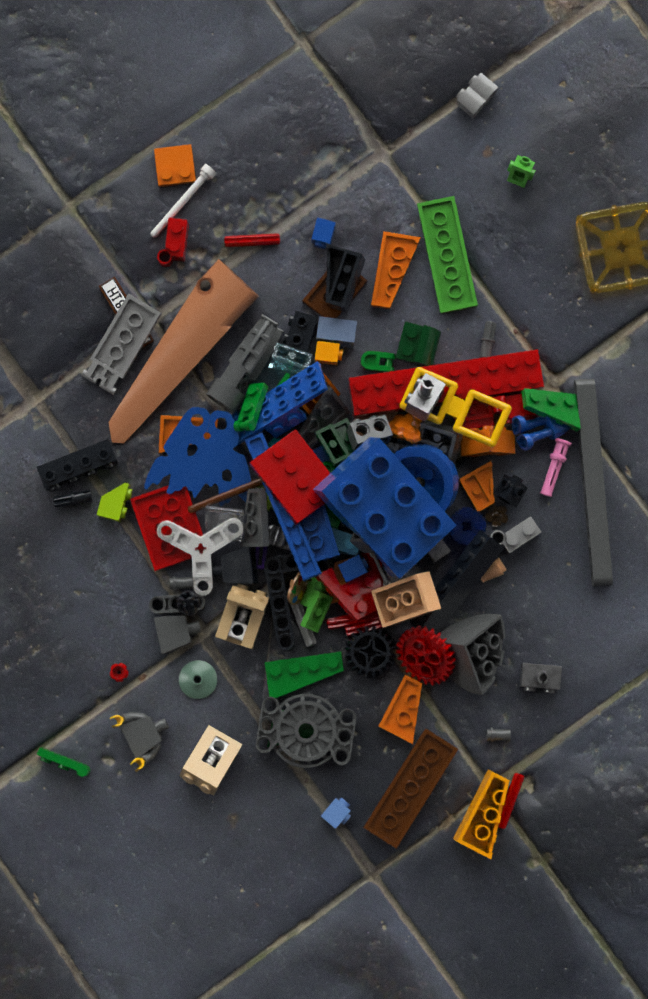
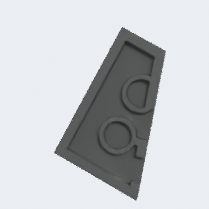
M329 385L299 430V434L310 448H313L319 442L315 436L316 431L330 424L334 425L340 422L350 413L349 409Z

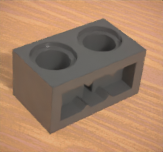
M373 415L365 420H353L346 430L353 452L369 437L380 438L387 444L393 436L386 415Z

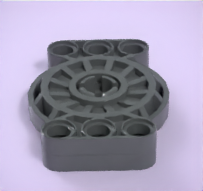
M313 694L295 695L284 700L281 704H279L276 698L267 697L263 700L261 706L256 748L261 753H268L274 748L282 760L300 768L320 766L331 757H333L337 764L345 765L351 758L356 714L349 708L341 710L338 714L336 708L329 701ZM300 697L301 701L289 705V701ZM304 697H313L317 701H307ZM321 700L328 704L332 709L328 711L324 706L320 704ZM266 701H275L276 708L273 711H268L265 708ZM285 705L287 708L282 711L281 707ZM345 712H351L353 715V719L349 723H345L342 720V715ZM266 719L273 722V728L270 730H264L262 727V722ZM304 723H308L313 727L314 732L309 738H303L299 735V727ZM343 731H347L350 734L347 742H342L339 739V734ZM261 739L269 740L270 747L263 750L259 747ZM284 751L288 756L292 757L291 761L285 758L280 752ZM330 751L331 754L327 757L326 753ZM345 751L347 758L344 761H338L336 759L337 752ZM321 757L324 758L322 761L318 763H311V761L317 760ZM295 760L307 761V764H298L294 762Z

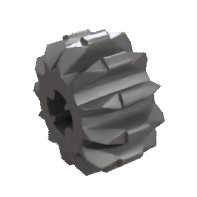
M269 525V544L290 551L281 527Z

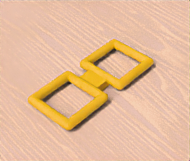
M417 367L401 400L400 408L402 410L406 409L407 404L404 402L408 394L414 393L416 381L427 373L444 382L445 386L449 388L437 416L430 413L427 420L440 425L445 415L451 416L456 419L453 426L454 432L489 447H495L512 407L475 390H470L465 400L454 396L458 388L456 382ZM474 399L503 410L491 438L462 427Z

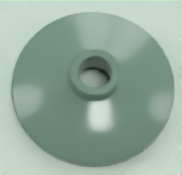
M201 660L191 661L182 668L179 674V685L187 696L194 699H202L209 696L215 690L217 674L209 663ZM195 676L201 677L200 683H195Z

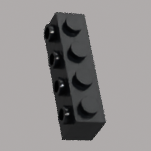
M106 439L37 466V470L44 488L55 491L60 489L64 483L73 484L78 482L79 477L85 475L86 477H91L97 474V470L102 468L104 470L115 467V463H118L110 440Z

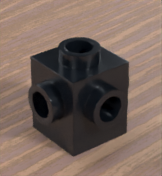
M504 474L493 494L504 503L517 508L528 488L522 484L523 480L518 476L513 475L510 477Z

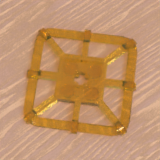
M638 202L622 206L612 205L611 208L586 212L575 218L576 232L581 251L579 256L582 258L587 284L591 292L604 293L625 288L630 290L633 287L648 284V277L632 279L629 266L641 264L648 269V261L644 259L642 247L648 246V240L640 241L638 227L648 214V202ZM645 209L634 226L620 227L618 214ZM612 215L615 229L602 231L587 220ZM583 226L600 237L601 249L588 250ZM620 243L627 246L625 252H621L620 249L617 250ZM603 254L606 268L595 282L590 257ZM623 267L626 281L600 285L609 270Z

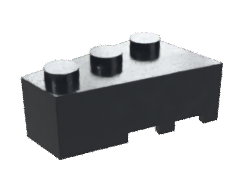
M326 243V303L329 308L348 313L365 258L361 253Z

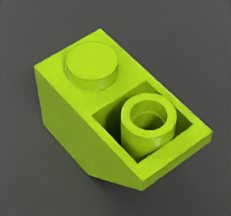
M124 483L101 496L97 516L121 523L122 518L125 519L127 514L126 501H130L133 489H130V484Z

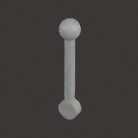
M370 553L383 579V586L391 584L387 580L377 556L374 553Z

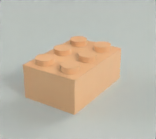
M430 571L415 574L371 591L383 628L397 625L441 609Z

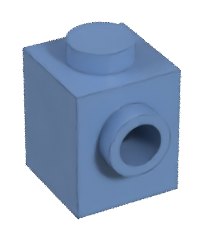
M342 797L339 800L335 798L321 814V817L336 829L340 823L344 825L351 817L349 814L351 810L348 808L350 804Z

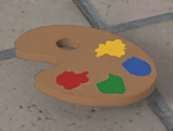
M300 572L289 583L290 588L287 599L292 605L301 602L307 589V583L312 581V579L303 581Z

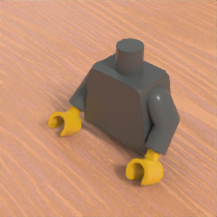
M140 712L114 715L109 718H114L117 721V724L112 727L120 726L135 756L130 765L137 763L139 768L135 771L138 772L144 765L155 759L163 741L160 733L169 729V725L165 718L154 722L151 716Z

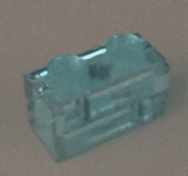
M276 342L268 367L294 376L310 365L313 354Z

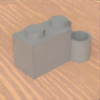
M530 516L505 534L500 530H496L490 537L496 533L500 534L502 542L499 544L504 547V551L508 555L539 535L541 531Z

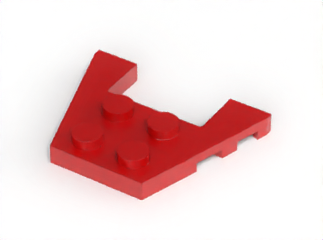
M361 553L369 566V572L341 586L332 568L321 572V575L315 577L318 582H322L327 592L339 601L338 604L353 621L377 610L371 591L383 587V579L370 553Z

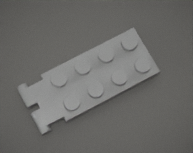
M128 293L91 356L90 360L93 361L88 371L84 369L81 376L94 384L100 378L102 381L99 387L114 395L117 391L115 385L119 378L124 379L162 313Z

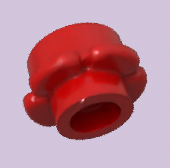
M123 663L113 664L109 673L110 677L115 679L116 682L124 681V678H127L129 675V671L126 669L127 666Z

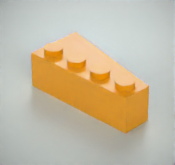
M489 769L487 770L453 837L456 842L492 859L493 846L496 841V833L501 820L502 807L510 780Z

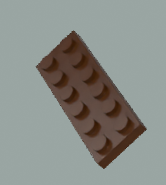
M425 728L363 828L397 849L458 751V748Z

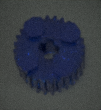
M463 507L451 515L450 518L456 526L449 532L448 536H451L450 540H454L453 543H457V546L460 544L461 547L463 545L467 547L479 530L486 532L485 518H482L483 515L479 514V511L476 512V509ZM469 523L471 525V531H463L462 528L464 526H462V524Z

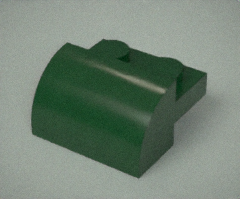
M405 321L395 359L412 363L419 367L433 365L441 331L427 325L421 326Z
M348 418L334 425L330 424L315 432L316 438L335 468L353 453L346 433L350 424Z

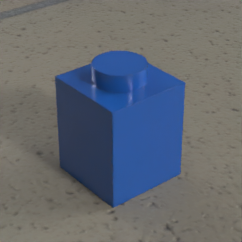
M317 217L311 242L315 247L325 249L326 243L331 245L336 222Z
M359 555L338 565L346 583L366 574V569L369 568L365 558H360Z

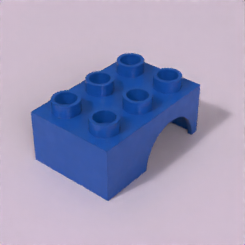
M369 437L313 489L338 519L358 535L373 551L385 567L384 570L388 575L398 579L456 526L452 519L380 438Z

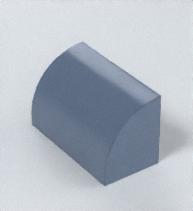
M319 316L316 344L317 341L338 343L340 347L354 348L357 321Z

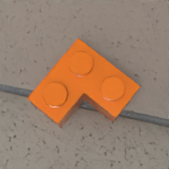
M483 426L482 430H479V428H470L469 430L491 438L494 426ZM506 427L503 428L495 447H489L464 435L461 441V456L478 457L516 454L515 435L513 431L506 430Z

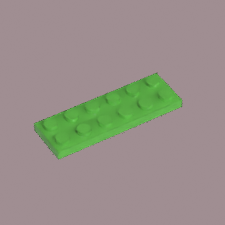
M451 196L417 203L440 314L477 307L478 304L455 197Z

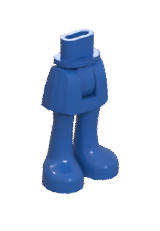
M521 415L512 418V430L515 435L544 426L542 430L529 434L524 433L517 437V443L524 451L530 450L534 442L549 437L553 440L562 436L571 427L566 424L560 425L555 423L556 420L547 416H540L530 420H525Z

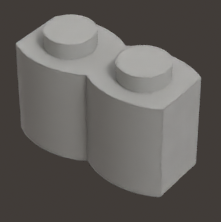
M482 73L478 76L474 75L468 82L470 86L466 90L461 89L456 96V105L472 118L480 112L498 90V86Z

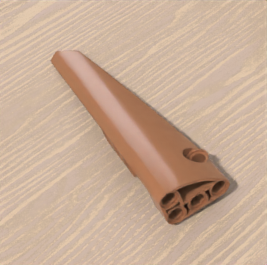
M220 259L198 280L193 291L111 417L109 429L112 443H125L187 374L230 330L232 324L259 297ZM204 280L210 282L211 287L208 291H204L201 288V283Z

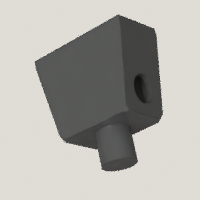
M186 616L154 618L162 654H167L192 643L191 634L201 632L199 621L188 623Z

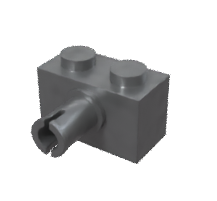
M425 373L422 379L418 378L416 381L414 393L408 394L404 402L407 404L405 411L426 422L441 397L446 384Z
M521 663L520 686L524 687V691L536 692V688H543L545 693H555V690H560L562 666Z

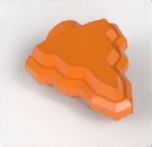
M409 413L405 415L398 414L392 421L388 422L393 438L406 440L416 445L421 441L420 423L422 421Z

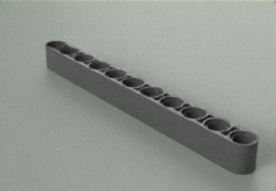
M594 378L574 380V391L577 397L581 427L578 431L591 581L593 587L613 585L596 386Z

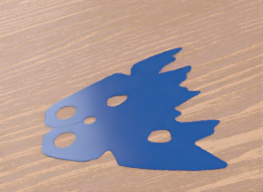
M190 408L164 444V450L168 456H160L155 459L147 475L144 488L148 489L152 483L158 485L163 477L171 474L167 494L180 491L186 486L189 491H192L195 498L204 484H208L210 487L214 483L217 484L219 494L250 482L251 476L245 456L233 450L238 445L239 433L234 430L233 425L235 421L229 412L219 410L214 411L210 415L205 408ZM200 414L203 417V423L200 426L192 424L191 418L193 415ZM218 418H224L227 421L225 429L219 430L216 428L215 421ZM206 432L211 435L209 439L204 438ZM189 444H195L198 448L193 456H188L187 448ZM226 469L230 470L232 474L230 482L222 479V472ZM248 491L238 495L245 502L247 499ZM231 498L219 502L220 506L229 503Z

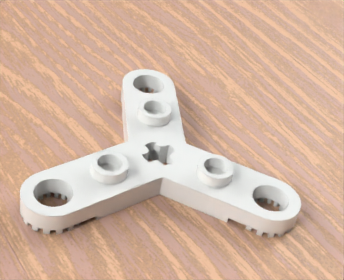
M237 518L228 519L202 536L168 520L162 521L157 528V534L161 540L192 555L193 587L195 592L202 596L209 594L213 588L211 554L239 537L243 532V524ZM229 524H237L239 531L231 533L228 530ZM169 526L172 529V533L164 535L161 532V528ZM200 543L203 544V547L207 548L204 549L203 553L196 549ZM205 581L209 587L207 590H200L198 583Z

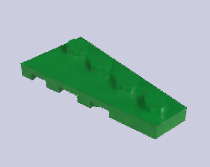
M341 652L265 662L269 697L274 698L344 671Z

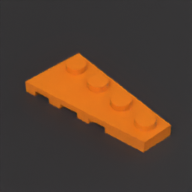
M383 231L371 303L372 307L391 308L421 237Z

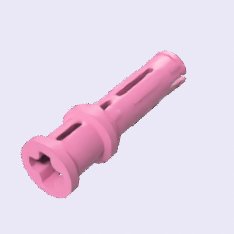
M559 438L555 439L556 445L553 453L550 454V459L552 460L542 490L540 491V494L552 497L562 463L566 462L568 448L572 445L571 442Z

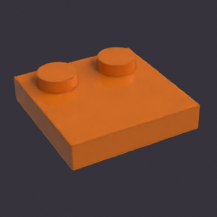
M191 144L154 149L159 187L189 184L196 181Z

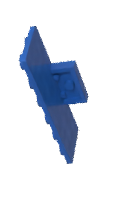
M318 361L266 393L255 430L238 432V445L243 443L244 439L252 437L264 429L274 438H277L307 419L305 413L299 407L327 390L321 364ZM241 409L232 414L234 421L238 420Z

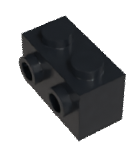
M295 311V314L290 316L288 326H291L289 333H285L283 339L285 350L305 356L308 355L318 321L317 316Z

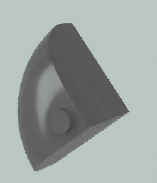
M481 614L468 617L452 624L441 632L440 638H447L446 645L451 644L452 646L449 650L455 652L451 656L456 659L453 663L455 668L449 677L468 692L483 695L496 679L494 675L498 666L501 667L505 652L502 650L505 628L502 615Z

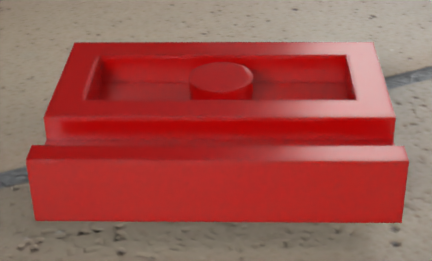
M479 400L473 401L462 427L470 429L495 426L492 406Z

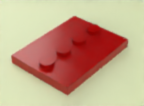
M296 429L249 463L296 525L325 504L313 489L330 472Z
M168 486L130 499L154 571L192 559L191 554L158 537L157 528L162 521H171L199 536L203 535L196 512H188V507L193 505L186 486L180 491H174L172 494H167ZM164 526L161 528V532L164 535H170L172 529L169 526ZM201 543L198 547H196V549H198L200 553H203L204 549H207L206 547H203V544Z

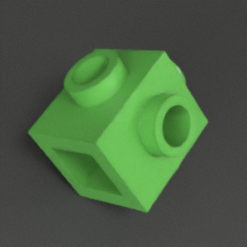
M517 155L515 162L511 160L507 169L510 172L507 181L524 188L527 181H532L536 170L533 169L535 162L531 161L528 157Z

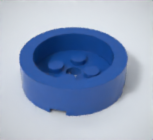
M412 444L395 452L394 455L415 479L421 477L425 480L423 488L444 512L447 511L455 501L459 489L458 472L453 461L442 450L428 444Z

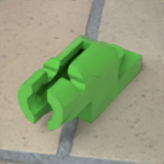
M315 577L307 583V589L300 602L301 605L308 607L300 626L318 633L333 597L327 595L326 587L321 581L318 582Z

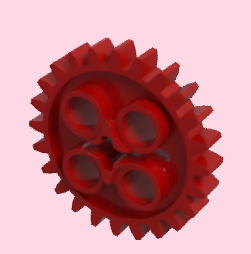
M418 625L416 628L411 627L409 630L407 629L398 639L399 642L396 646L399 648L396 652L401 655L397 659L403 660L401 666L407 667L405 672H411V678L416 676L419 682L423 679L425 685L429 682L431 685H434L436 682L438 684L442 681L445 682L455 668L453 663L456 659L451 657L455 652L449 650L452 645H446L447 638L441 639L440 632L436 635L433 628L428 631L427 626L422 629Z

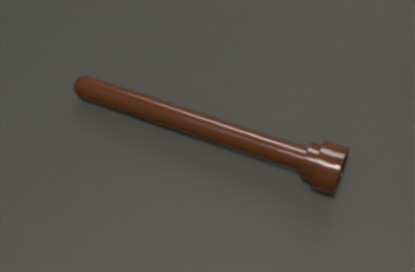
M260 478L193 504L188 507V512H197L244 493L248 489L259 487L263 483Z

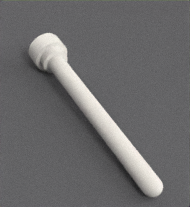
M205 163L197 180L151 231L153 238H156L168 225V219L175 217L206 180L213 179L217 174L209 165Z

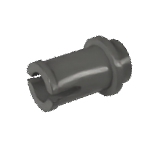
M173 576V578H170V590L193 589V576L175 578Z
M490 727V729H486V740L490 741V743H493V741H510L511 731L510 729H493V727Z

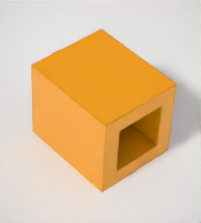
M317 341L315 362L338 365V360L342 361L343 349H340V344Z

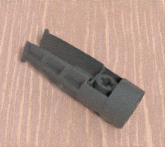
M263 314L261 315V319L254 325L228 362L230 364L221 378H216L208 389L206 395L228 411L236 413L245 399L244 393L249 384H251L252 380L258 378L273 353L281 334L284 333L282 329L277 327L279 323Z

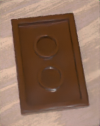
M326 271L302 302L321 317L338 318L342 311L329 308L326 303ZM361 275L352 300L368 281Z

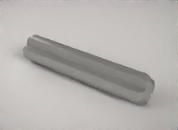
M300 603L296 605L290 604L305 645L309 647L316 644L317 641L313 631L300 626L306 613L303 605Z

